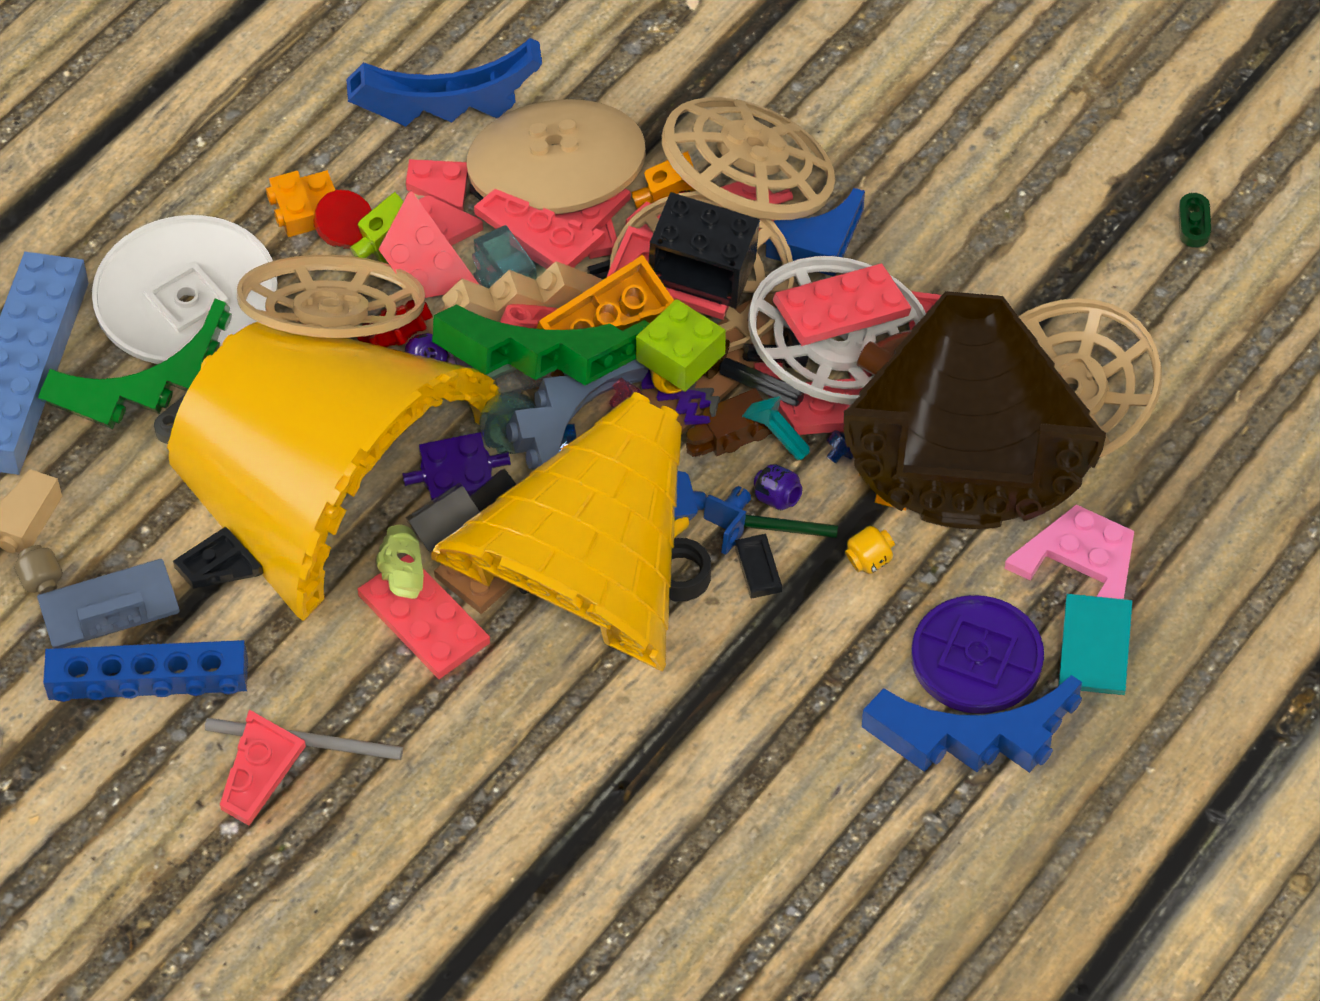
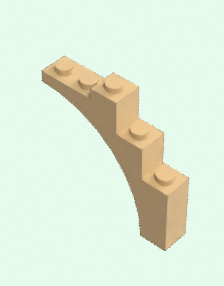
M557 261L536 280L508 270L490 288L462 278L442 296L445 306L439 312L457 304L482 317L500 322L506 307L510 304L560 308L604 279ZM434 317L426 323V330L417 331L412 337L423 333L433 334Z
M29 469L17 486L0 501V547L9 553H20L34 545L63 497L58 478Z

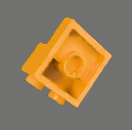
M298 170L269 178L270 187L265 189L270 205L275 204L277 207L274 210V215L278 227L284 226L288 237L316 230L313 220L315 208L319 200L327 193L335 191L328 170L301 178Z

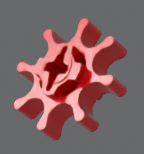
M409 300L405 305L396 307V315H403L414 308V300ZM425 302L423 311L409 324L388 332L357 337L358 341L386 348L391 345H403L417 331L426 330L427 326L424 321L431 319L433 315ZM386 309L382 310L379 316H385ZM363 323L362 326L375 323Z

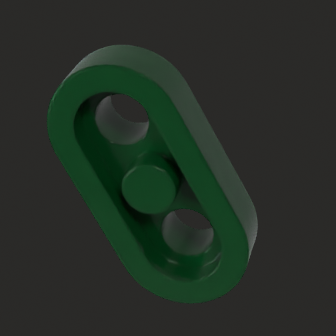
M1188 193L1181 198L1179 203L1180 239L1187 246L1202 247L1209 242L1211 235L1210 203L1202 194Z

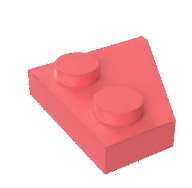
M409 159L406 177V189L408 191L412 190L416 195H430L464 211L468 182L467 162Z

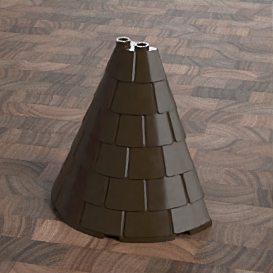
M945 291L927 314L912 328L911 333L894 350V355L859 392V397L844 410L843 428L846 446L850 447L855 459L854 466L863 480L876 494L900 511L907 508L921 514L923 521L959 529L1001 527L1002 521L1022 517L1023 521H1027L1055 508L1081 487L1082 478L1090 467L1095 468L1104 447L1106 432L1089 415L1090 410L1054 368L1055 363L1039 345L1038 340L1018 317L1004 296Z

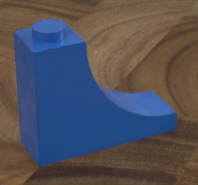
M853 188L843 203L819 216L793 220H774V223L787 241L793 261L814 256L843 258L864 211L865 191ZM769 238L764 243L766 244V257L781 261L775 245ZM820 272L830 276L836 275V272Z

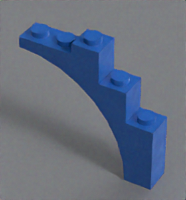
M529 38L517 49L493 62L454 73L433 75L405 74L384 70L363 62L346 79L348 102L403 126H407L411 121L419 117L423 110L452 123L461 114L465 113L469 106L492 117L499 118L514 105V90L518 89L542 65L540 42Z
M1071 675L1054 691L1033 703L1010 711L986 715H956L930 710L905 701L883 688L863 709L862 728L924 772L932 763L937 765L944 758L946 752H949L976 772L985 763L990 765L996 759L999 752H1001L1030 773L1037 764L1043 765L1049 759L1053 751L1050 748L1052 735L1060 727L1063 716L1067 712L1072 714L1082 701L1080 696L1082 682Z

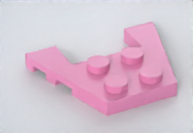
M1075 505L1008 557L1005 561V569L1031 581L1044 558L1049 557L1105 583L1097 597L1124 599L1134 531L1079 505Z

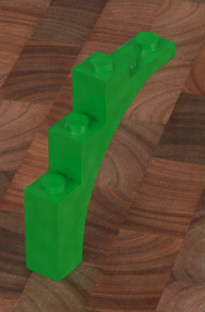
M215 298L203 327L194 338L173 356L150 369L128 376L107 379L71 376L49 369L38 398L46 404L110 429L114 428L115 423L119 424L122 421L126 411V406L123 405L125 401L160 414L162 407L167 408L173 395V391L170 390L171 386L188 391L201 370L203 360L208 355H213L220 347V342L217 340L221 330L226 331L232 318V313H229L230 307L226 302Z

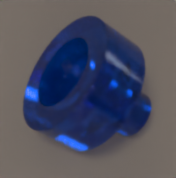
M834 430L827 439V442L833 447L827 457L834 463H837L842 456L853 459L850 447L846 446L844 434Z

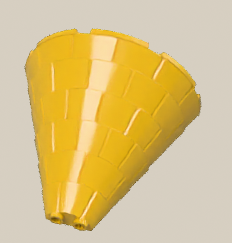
M633 392L630 398L625 399L595 422L592 428L564 446L559 453L533 470L528 477L496 498L494 503L465 522L461 528L437 543L431 552V559L487 587L490 586L494 576H497L599 626L604 644L663 672L666 666V631L669 624V588L671 587L675 507H677V472L680 461L682 426L677 421L679 414L667 406L658 408L650 404V400L644 395Z

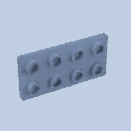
M157 559L37 596L53 649L65 648L175 615L180 611L163 559Z

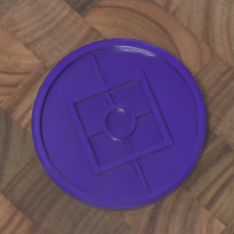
M969 595L947 600L934 607L923 617L913 636L911 659L918 681L933 698L955 710L984 714L1010 708L1021 702L1032 692L1042 673L1044 647L1038 629L1020 609L994 597Z

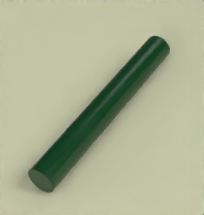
M746 515L744 524L746 528L837 538L838 525Z

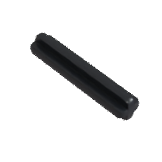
M725 358L720 363L719 373L753 389L756 388L758 391L769 396H781V401L796 407L804 399L803 392L780 379L731 358Z

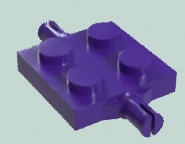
M481 432L419 444L422 460L421 470L402 473L405 486L423 482L429 491L432 501L458 483H461L467 493L471 495L492 478V468L511 465L508 452L490 456L484 447Z

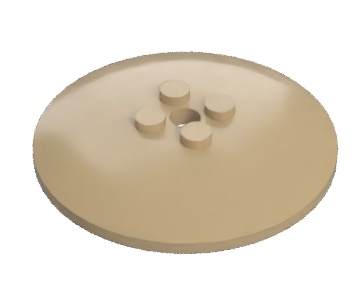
M550 100L517 108L487 125L476 136L469 148L467 169L471 184L482 197H486L491 191L497 189L528 201L529 206L538 210L546 208L555 212V214H563L598 205L623 191L641 171L645 161L646 147L643 133L636 122L616 108L587 100Z

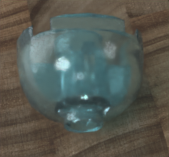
M516 391L504 392L494 396L485 404L481 412L479 424L487 447L496 448L500 454L506 452L516 454L513 442H509L507 439L506 425L510 422L515 410L537 408L535 402L529 396Z

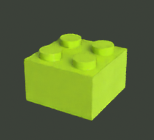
M676 299L636 336V361L686 392L725 355L726 330Z

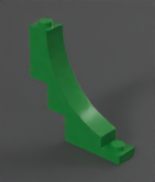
M456 304L434 315L432 342L485 375L506 364H510L534 380L559 369L586 386L635 360L636 336L650 323L643 320L623 331L612 324L571 330L534 329L497 322L468 311Z

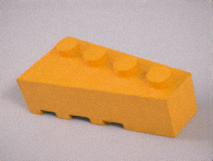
M641 255L539 320L537 329L571 330L612 324L623 331L643 320L651 323L674 302V299L645 257Z

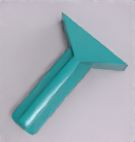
M781 396L752 403L742 417L765 424L796 460H802L810 453L807 443L779 413Z

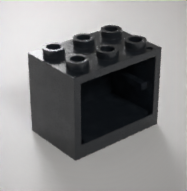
M670 192L650 240L649 264L656 275H661L659 279L665 287L737 309L756 260L760 219Z

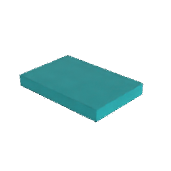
M1076 594L1066 595L1059 685L1073 675L1082 682L1081 691L1125 696L1132 600Z

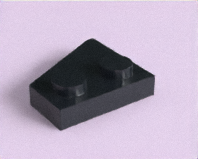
M227 527L219 530L173 560L174 568L193 589L257 577L263 574V569L259 562Z

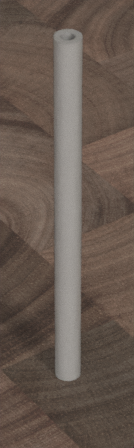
M207 718L205 731L243 736L246 723ZM287 730L303 739L306 746L396 760H401L403 756V747Z

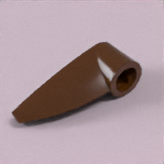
M911 330L891 335L878 343L868 342L859 355L857 366L875 376L894 355V350L911 333Z

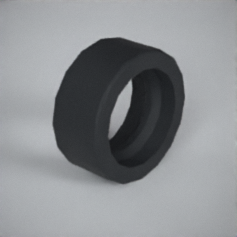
M674 538L672 559L686 558L692 560L699 565L700 572L696 577L687 581L671 580L669 600L675 602L689 601L698 598L707 590L711 581V558L706 548L697 541L688 538Z

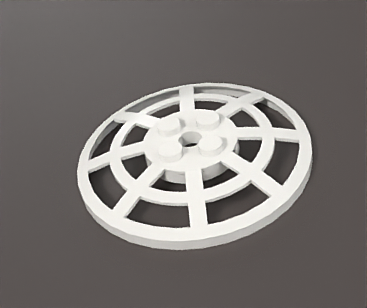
M814 256L784 264L772 271L760 283L753 295L748 312V328L751 341L758 355L766 366L781 380L812 397L851 405L859 395L833 393L823 390L824 386L839 389L864 388L874 377V375L868 377L863 369L857 366V360L865 345L870 341L875 343V336L888 332L889 336L900 333L898 327L912 320L917 324L926 315L922 304L906 286L891 276L912 307L909 316L839 335L845 341H836L833 338H829L804 346L795 345L787 347L783 337V325L788 328L790 327L779 310L764 300L766 295L775 286L793 276H796L799 286L811 283L808 273L812 272L845 274L872 266L849 258ZM759 310L775 320L774 338L777 348H764L757 334V315ZM808 356L820 365L817 373L814 374L804 368L794 358ZM773 359H785L795 371L812 380V384L809 385L785 371ZM831 370L849 371L856 381H837L828 379Z

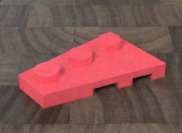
M249 710L243 736L240 737L237 747L236 759L230 770L220 802L221 810L250 826L306 747L305 741Z

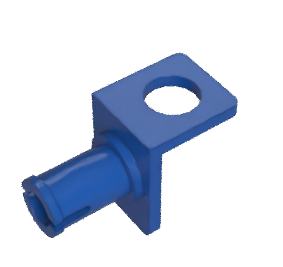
M740 486L735 487L725 501L712 495H708L705 501L704 519L726 529L721 551L725 555L734 546L735 540L739 539L744 532L746 511L742 509L751 500V495L745 488L739 496L737 495L741 491L742 487Z

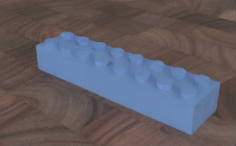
M24 251L0 315V472L20 475L45 403L38 398L49 369L58 370L89 284L83 259Z

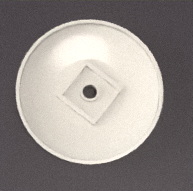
M183 215L160 219L146 224L123 237L103 258L93 281L92 301L94 312L101 329L117 347L143 361L160 364L180 351L200 331L215 298L226 302L230 307L229 313H232L227 330H221L217 341L220 342V346L228 335H234L244 327L257 322L245 314L238 305L237 286L239 280L246 273L273 260L265 246L252 233L227 220L203 215ZM277 277L260 283V285L275 292L278 290ZM251 290L246 301L255 309L266 311L265 302L267 298ZM184 295L194 296V298L188 302H183L179 300Z

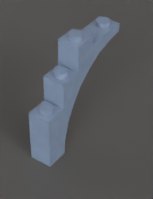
M635 359L586 386L565 373V376L543 378L538 391L535 392V405L537 408L515 410L510 422L507 423L506 435L508 441L513 442L515 453L526 452L527 466L529 469L535 470L560 452L565 428L583 406L600 394L616 387L641 382L649 368Z

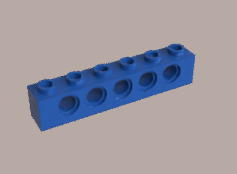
M244 640L45 649L43 684L48 700L61 702L84 698L101 700L106 697L132 699L137 696L151 695L167 697L174 694H189L193 696L219 692L234 694L247 691L248 655ZM214 668L217 669V670L212 671V672H209V671H208V670L214 669ZM178 670H184L181 673H175ZM151 671V672L148 673V674H145V675L142 674V673H144V672ZM112 673H118L114 676H108Z

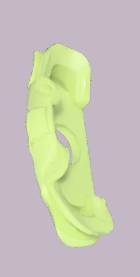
M402 524L390 526L387 529V535L383 538V543L379 547V553L376 557L377 568L382 573V580L389 581V588L393 594L415 599L423 589L424 577L419 541L411 528ZM406 553L414 559V562H404L398 558L397 554Z

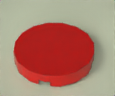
M335 190L327 193L319 200L314 211V227L318 235L327 244L350 249V246L363 238L358 223L372 209L369 203L359 194L349 190Z

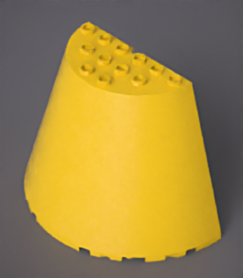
M255 322L244 327L234 335H228L213 355H208L203 360L201 370L185 394L174 420L167 444L169 464L222 528L227 527L259 562L263 569V577L294 614L304 621L324 600L325 571L323 566L331 550V547L325 544L328 533L336 535L347 511L341 507L347 493L353 497L360 488L363 477L372 470L391 444L409 426L422 417L431 406L436 408L442 405L443 400L441 398H445L449 402L456 400L467 401L472 408L475 423L484 428L504 408L503 398L499 387L493 384L494 380L473 368L349 338H325L292 334Z

